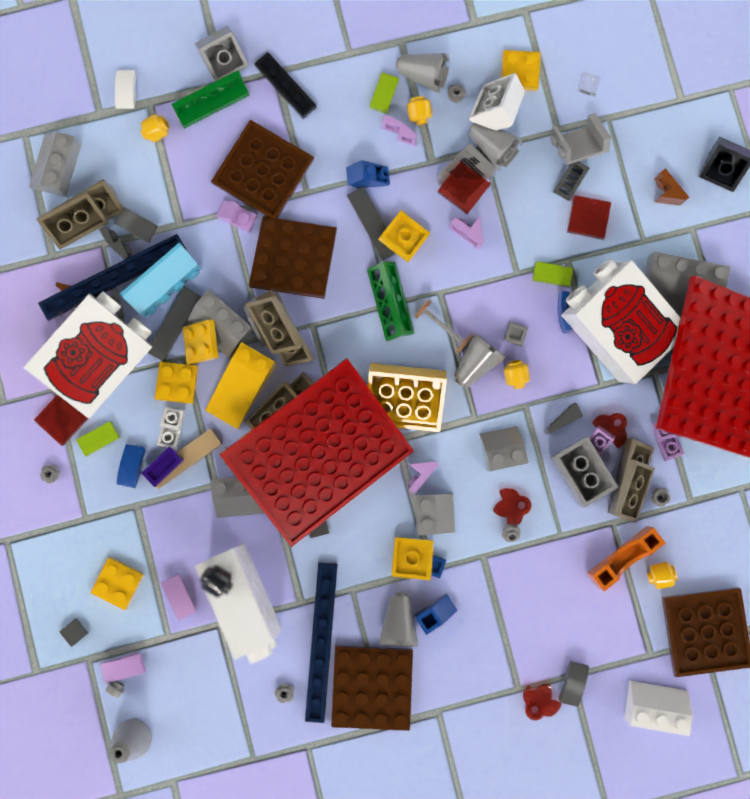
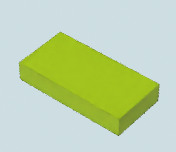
M381 73L370 103V109L384 114L388 113L399 83L398 77Z
M536 261L532 281L570 287L573 268Z
M109 421L76 439L84 456L87 457L120 439V436L112 421Z

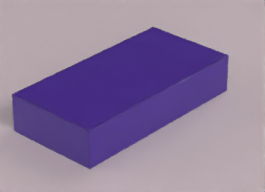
M169 446L141 474L153 487H157L184 459Z

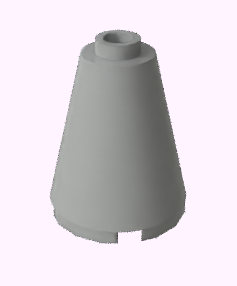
M445 53L403 54L401 58L397 59L396 69H398L399 74L434 92L440 93L439 88H444L449 68L446 67V61L450 62V58Z
M473 123L470 127V137L498 171L501 170V166L506 168L518 154V144L522 145V139L502 129L495 131Z
M475 334L455 372V382L463 388L465 386L470 387L503 361L505 356L479 335Z
M397 592L395 596L390 597L379 637V645L418 647L411 599L406 597V593Z
M138 719L121 722L115 728L109 750L110 759L115 763H124L145 755L152 742L148 725Z

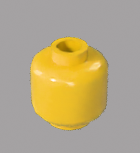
M425 96L411 98V102L407 104L409 120L416 122L417 126L427 124V120L433 116L430 100L425 99Z
M152 114L141 122L142 129L140 132L144 139H149L151 142L156 143L168 135L170 126L164 116Z
M522 360L507 362V366L504 367L506 384L513 386L514 389L524 388L525 384L530 381L527 363L522 362Z
M669 562L652 564L650 572H647L649 583H654L657 589L672 587L675 585V581L678 580L675 567L670 565Z

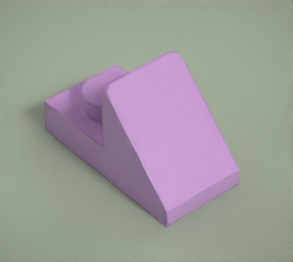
M223 200L215 217L250 233L258 216L241 208L237 202Z
M455 217L450 223L449 228L479 250L483 244L480 217H478L471 228L468 227L469 225L465 220Z
M439 463L408 464L420 474L418 477L414 475L409 481L410 487L408 490L415 494Z

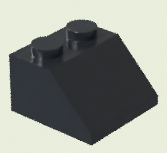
M719 136L708 154L699 177L734 192L750 168V150Z

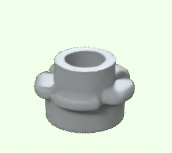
M459 84L452 85L448 89V98L454 103L462 101L466 95L463 86Z
M45 465L41 469L40 477L46 483H54L60 476V471L55 465Z
M656 488L652 491L651 501L657 504V506L663 507L669 503L670 494L665 488Z
M508 524L502 530V537L507 542H514L520 538L521 531L516 525Z
M113 681L107 683L106 691L110 695L119 698L121 694H124V685L121 682Z
M282 683L275 690V696L280 703L290 702L294 697V689L289 684Z

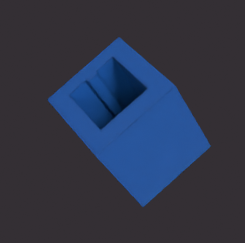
M361 160L346 167L348 186L372 188L390 185L387 166Z
M445 594L414 615L424 633L428 635L443 625L458 610L448 594Z

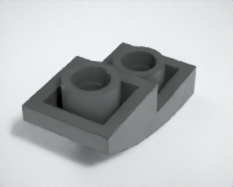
M123 207L115 222L118 226L149 243L158 228L156 224Z
M107 226L99 228L106 242L124 260L131 257L130 255L133 253L130 246L119 240L114 230L111 231Z
M573 661L569 662L563 676L565 683L558 697L560 703L579 706L588 678V665Z

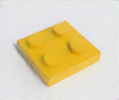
M503 50L501 78L516 73L524 90L538 91L541 52Z
M400 210L378 240L406 262H409L430 235V232Z
M208 319L183 327L187 365L219 358L214 320Z
M159 362L155 400L194 404L199 367Z
M395 537L391 576L431 580L434 541Z
M108 557L90 593L126 610L144 574L112 557Z

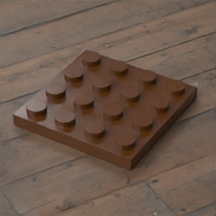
M250 120L211 180V183L266 217L276 220L310 168L314 157Z
M263 216L249 280V288L325 299L337 227L278 218L273 220L270 217Z
M736 587L662 597L673 676L684 677L750 668V641L741 588Z
M335 645L331 727L410 731L413 649Z

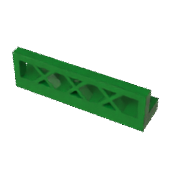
M237 70L171 105L185 129L250 96L240 72Z
M381 262L367 269L385 340L391 341L399 337L413 335L414 330L396 263ZM377 270L380 271L381 275L379 281L376 280L374 274ZM381 288L385 289L384 299L380 296ZM386 305L390 308L389 317L385 315ZM391 324L394 325L396 334L391 335L389 329Z

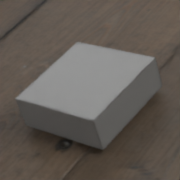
M510 322L503 341L522 346L528 328Z

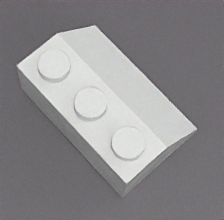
M516 73L482 86L469 117L471 122L495 131L502 128L507 129L513 125L525 93Z
M629 680L624 720L630 726L690 736L693 715L688 690Z

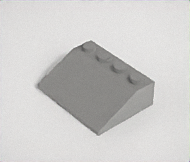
M654 252L647 258L645 276L681 318L690 277L698 276L726 288L730 266Z

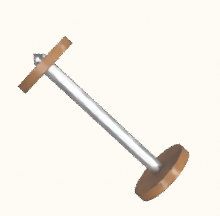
M430 299L423 306H419L420 310L415 317L418 319L425 313L460 342L461 345L456 350L457 353L464 347H468V342L473 337L472 334L466 340L462 339L427 309L432 302Z

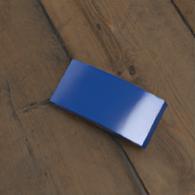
M562 291L558 296L557 311L561 331L566 334L572 327L561 315L570 307L566 302L570 292Z
M125 445L118 469L117 485L136 488L142 472L140 465L146 452L144 447Z

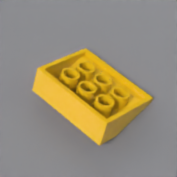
M370 363L368 387L397 428L440 432L447 383L446 371Z

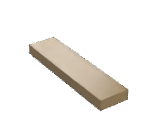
M211 428L177 452L184 461L157 486L158 489L222 445Z

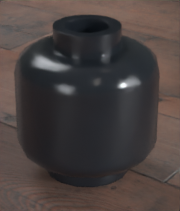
M218 565L207 567L200 578L202 589L215 597H220L223 593L227 595L233 586V583H231V573Z

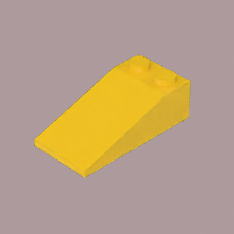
M241 342L205 411L239 429L275 369L276 362Z

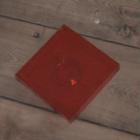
M460 161L438 189L437 193L468 215L490 187L491 183Z
M574 195L567 233L604 240L612 202Z
M57 394L34 421L55 441L64 446L89 418Z

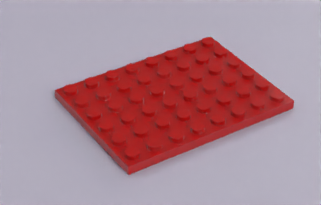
M698 276L690 277L656 429L750 458V297Z
M346 358L219 455L287 543L293 547L413 453L414 450L351 362Z

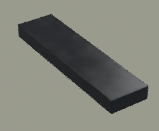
M269 52L254 63L259 72L302 119L306 118L317 108V105Z

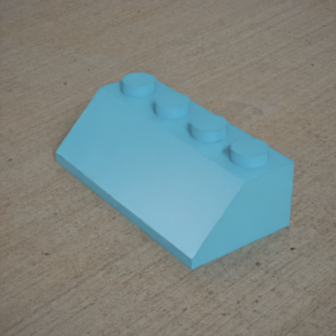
M178 243L123 290L120 295L144 318L150 317L156 312V308L160 304H165L171 299V295L174 292L182 290L189 279L196 278L202 268L184 247Z

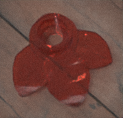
M613 413L610 416L602 414L593 420L592 424L596 428L601 426L615 436L612 442L617 448L623 446L627 439V432L625 430L627 419L623 414ZM617 419L621 420L619 426L614 425V421Z
M504 488L499 490L502 500L495 505L493 512L498 516L507 517V525L520 524L523 516L531 510V501L525 496H520L514 489ZM519 502H523L525 504L523 509H519Z
M549 683L541 684L536 690L530 685L525 688L523 700L526 703L525 713L529 719L537 721L543 716L551 717L559 711L561 703L551 699L552 689ZM533 707H538L536 713L531 712Z

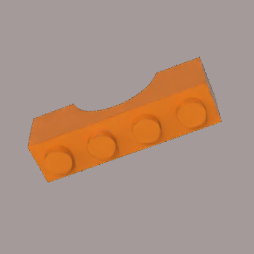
M646 526L586 574L598 589L606 591L620 580V576L627 568L638 560L652 555L666 542L654 527Z

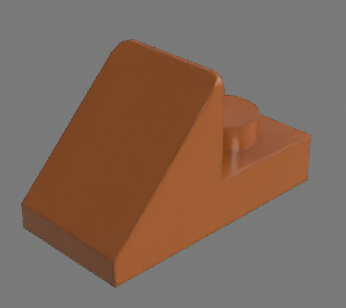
M666 168L654 178L658 188L665 192L655 201L656 203L681 205L690 198Z

